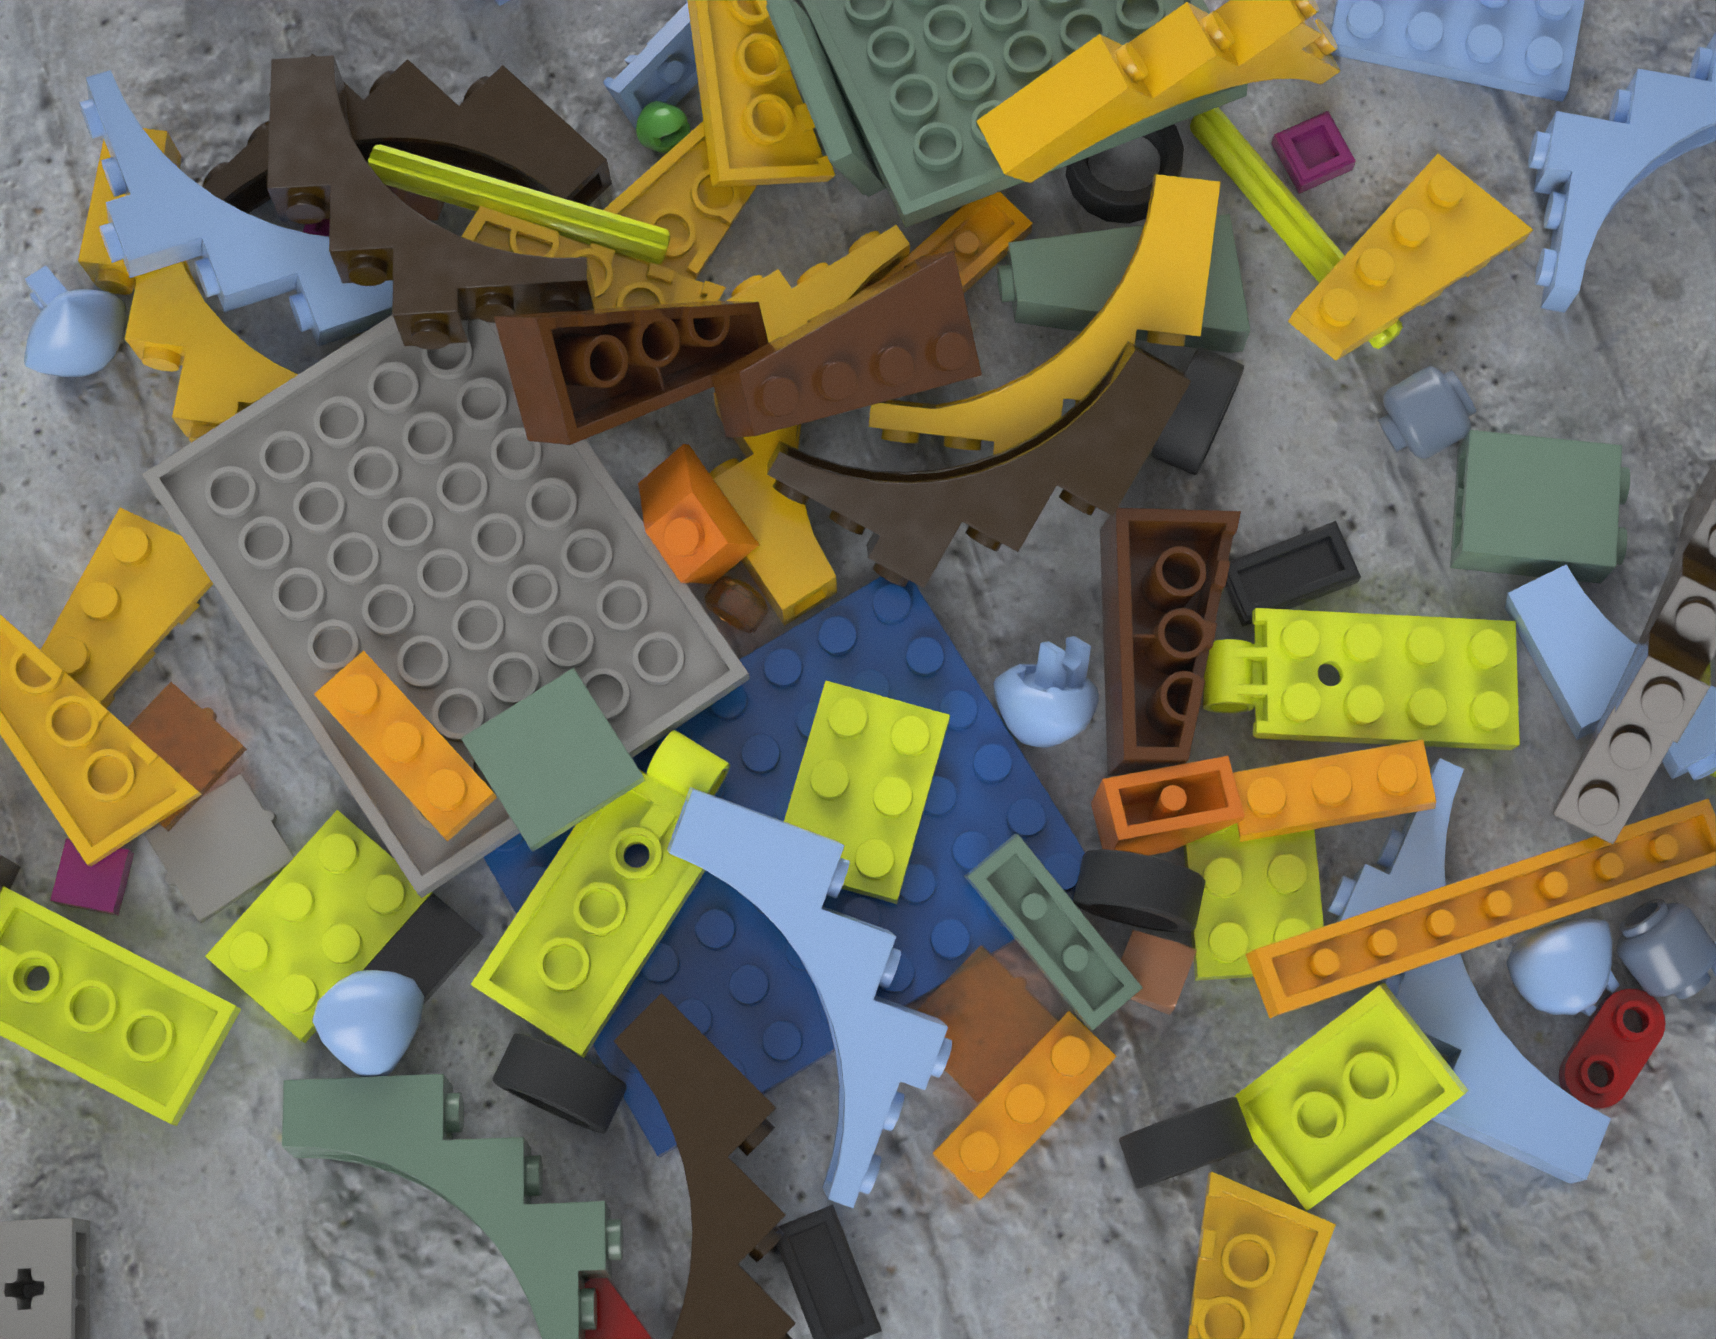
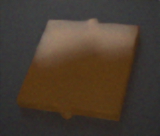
M172 682L128 726L136 736L202 794L159 822L168 832L247 750L216 722L217 714L211 708H200Z
M980 945L917 1010L940 1019L948 1026L945 1038L952 1040V1048L944 1070L977 1103L1059 1022L1025 988L1027 986L1026 978L1023 976L1015 978L983 945Z

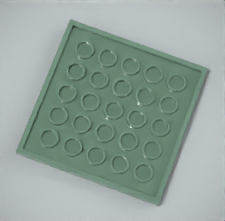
M797 0L801 9L809 16L848 109L905 228L1025 182L1003 173L976 121L1091 39L1101 34L1124 45L1186 2L1208 14L1210 13L1204 0ZM1248 84L1210 93L1145 118L1084 149L1047 173L1247 96Z

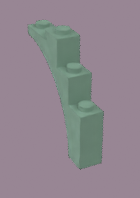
M444 1074L284 1080L282 1147L294 1158L332 1159L363 1164L396 1174L425 1187L460 1210L480 1227L496 1245L515 1273L531 1305L542 1339H586L585 1330H596V1288H585V1279L612 1278V1260H623L624 1249L622 1219H611V1210L605 1201L532 1204V1196H542L543 1164L541 1155H531V1147L524 1137L453 1140V1133L463 1132L464 1102L461 1092L453 1093V1086Z

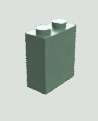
M1469 430L1457 449L1450 568L1541 577L1567 565L1577 581L1601 584L1616 568V565H1622L1627 549V529L1625 527H1618L1619 504L1624 505L1626 503L1630 489V469L1628 467H1621L1622 445Z

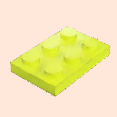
M825 681L784 822L845 845L841 858L850 862L841 889L897 904L950 715Z
M336 810L205 957L294 1036L306 1043L317 1031L312 1019L318 1000L339 980L357 971H363L433 892L421 898L396 860L340 811Z
M1236 823L1183 846L1185 867L1201 874L1206 881L1197 925L1191 931L1192 948L1197 949L1193 960L1195 981L1254 977L1245 954L1324 927L1314 829L1240 842Z
M1382 983L1233 1097L1238 1099L1253 1141L1305 1210L1308 1211L1465 1095L1469 1090L1388 986Z

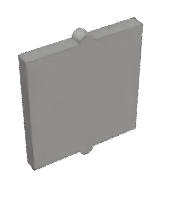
M241 773L144 834L168 872L165 876V881L171 886H177L200 923L205 922L279 874L295 857L274 825L277 820L276 814L271 810L264 809Z

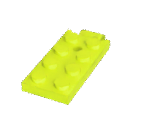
M1255 608L1252 611V624L1255 625V644L1235 639L1214 640L1213 647L1209 650L1203 678L1205 680L1203 709L1216 713H1241L1255 708L1253 736L1256 739L1383 745L1423 740L1424 745L1427 747L1513 750L1520 745L1516 621ZM1329 664L1338 670L1340 679L1337 685L1327 686L1320 681L1318 669L1321 665Z
M671 731L654 754L648 766L647 774L640 770L644 776V782L575 825L471 985L584 1058L706 871L697 865L669 854L667 848L689 788L691 787L715 796L728 774L730 763L678 731ZM634 844L644 845L649 850L647 863L638 868L629 866L624 859L626 850Z
M3 886L0 890V1036L161 1120L177 1126L239 1015L241 1008ZM37 967H45L49 972L47 986L42 990L32 991L27 984L29 973Z

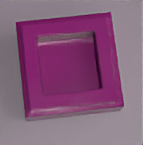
M1329 111L1274 134L1271 142L1298 194L1352 171L1356 163Z
M66 838L50 901L58 905L119 916L134 853L128 849L119 848L91 867L86 864L70 838Z

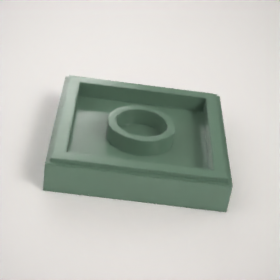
M574 668L461 738L532 852L645 781L644 776Z

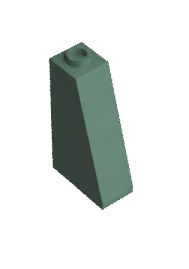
M1230 214L1216 215L1201 337L1186 335L1184 347H1203L1208 350L1227 353L1243 352L1251 329ZM1144 225L1009 242L1006 265L997 266V282L1001 303L1012 302L1015 323L1081 332L1102 309L1121 281L1136 250ZM1137 329L1135 340L1147 341L1148 331Z

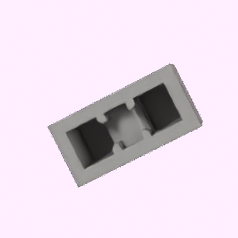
M73 1217L0 1221V1339H89L90 1221ZM36 1281L44 1282L45 1289L43 1295L34 1296L32 1299L24 1298L23 1291L25 1285H31Z

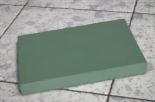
M766 0L767 11L830 163L863 195L866 194L870 197L886 189L848 109L809 16L794 0Z

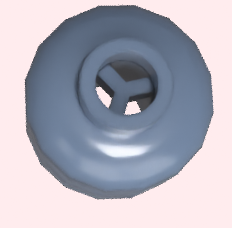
M1429 366L1385 392L1383 404L1388 414L1380 418L1378 422L1396 452L1408 447L1414 456L1420 459H1427L1466 437L1469 430H1471L1469 416L1475 414L1477 410L1453 370L1443 374L1438 368Z
M1654 899L1639 906L1622 920L1619 925V930L1622 934L1617 941L1616 952L1640 987L1650 996L1665 997L1675 994L1678 999H1685L1698 993L1709 983L1711 976L1708 974V971L1716 960V944L1692 910L1686 905L1678 902L1666 904L1662 899Z

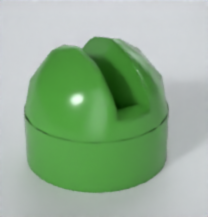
M654 101L646 105L639 114L636 133L639 142L644 147L660 153H668L690 133V124L685 113L677 106L662 101Z

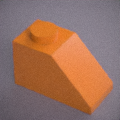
M689 444L680 446L638 483L645 532L681 583L714 584L759 546L755 537Z
M1229 756L1104 778L1091 801L1102 849L1125 851L1147 856L1172 851L1241 822L1245 818Z

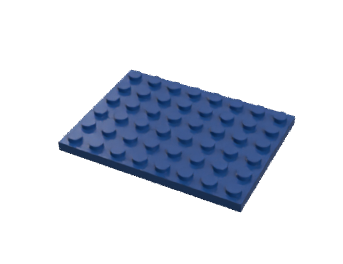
M880 576L739 660L749 673L750 679L674 729L730 763L728 774L715 794L716 797L784 821L825 681L950 715L898 903L894 904L841 889L836 898L826 895L822 905L887 929L897 936L893 948L901 950V956L896 973L888 988L878 986L875 996L909 1007L1016 941L964 877L1014 834H1018L1070 899L1072 901L1074 899L1085 851L916 584L910 580L905 587H901ZM667 735L632 757L638 769L647 774L648 766L654 754ZM575 826L533 852L521 833H519L483 857L516 915ZM634 844L626 850L625 862L631 867H641L649 859V850L644 845ZM705 871L593 1044L607 1071L626 1083L627 1089L623 1098L659 1158L677 1148L672 1129L656 1096L638 1069L615 1044L614 1040L661 993L763 1095L835 1051L826 1013L816 987L799 955L783 933L755 904L731 885L708 871Z

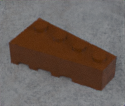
M950 251L921 256L892 276L875 282L859 291L858 295L846 302L820 313L808 320V323L784 337L776 338L711 375L726 438L755 437L981 376L982 372L955 252Z
M702 301L494 316L527 440L572 445L714 387L711 375L769 343L759 302Z
M1117 508L1114 515H1110L1101 527L1100 554L1108 776H1120L1185 764L1189 760L1205 684L1203 679L1209 650L1213 647L1217 628L1215 621L1222 589L1226 586L1230 567L1228 560L1233 536L1237 533L1241 511Z

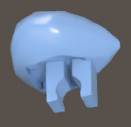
M47 266L42 267L25 278L26 284L33 291L30 294L31 300L41 311L29 330L24 356L25 366L43 374L61 377H83L103 370L114 358L124 334L127 318L125 302L109 291L90 289L67 291Z
M1075 636L1067 637L1066 649L1064 651L1050 641L1040 643L1037 664H1018L996 677L993 688L997 705L1010 732L1021 743L1034 747L1048 748L1061 744L1086 729L1096 712L1099 702L1098 688L1087 678L1091 650L1089 644Z
M1585 917L1568 919L1537 928L1514 944L1506 961L1511 980L1523 998L1536 1010L1553 1015H1574L1582 1012L1590 1016L1596 1010L1594 1004L1598 1001L1604 989L1613 993L1620 986L1611 972L1612 939L1609 924L1601 919Z
M380 970L357 971L339 980L318 1000L312 1021L321 1042L354 1073L361 1077L388 1076L400 1062L421 1022L424 995L416 982L404 975Z

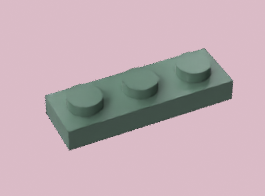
M1014 834L964 876L1088 1029L1094 1030L1143 988L1018 834Z

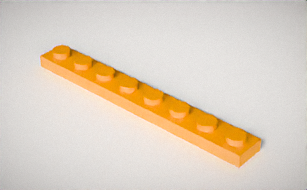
M1709 798L1626 825L1622 828L1614 844L1593 836L1255 949L1245 955L1270 1019L1716 866V815Z

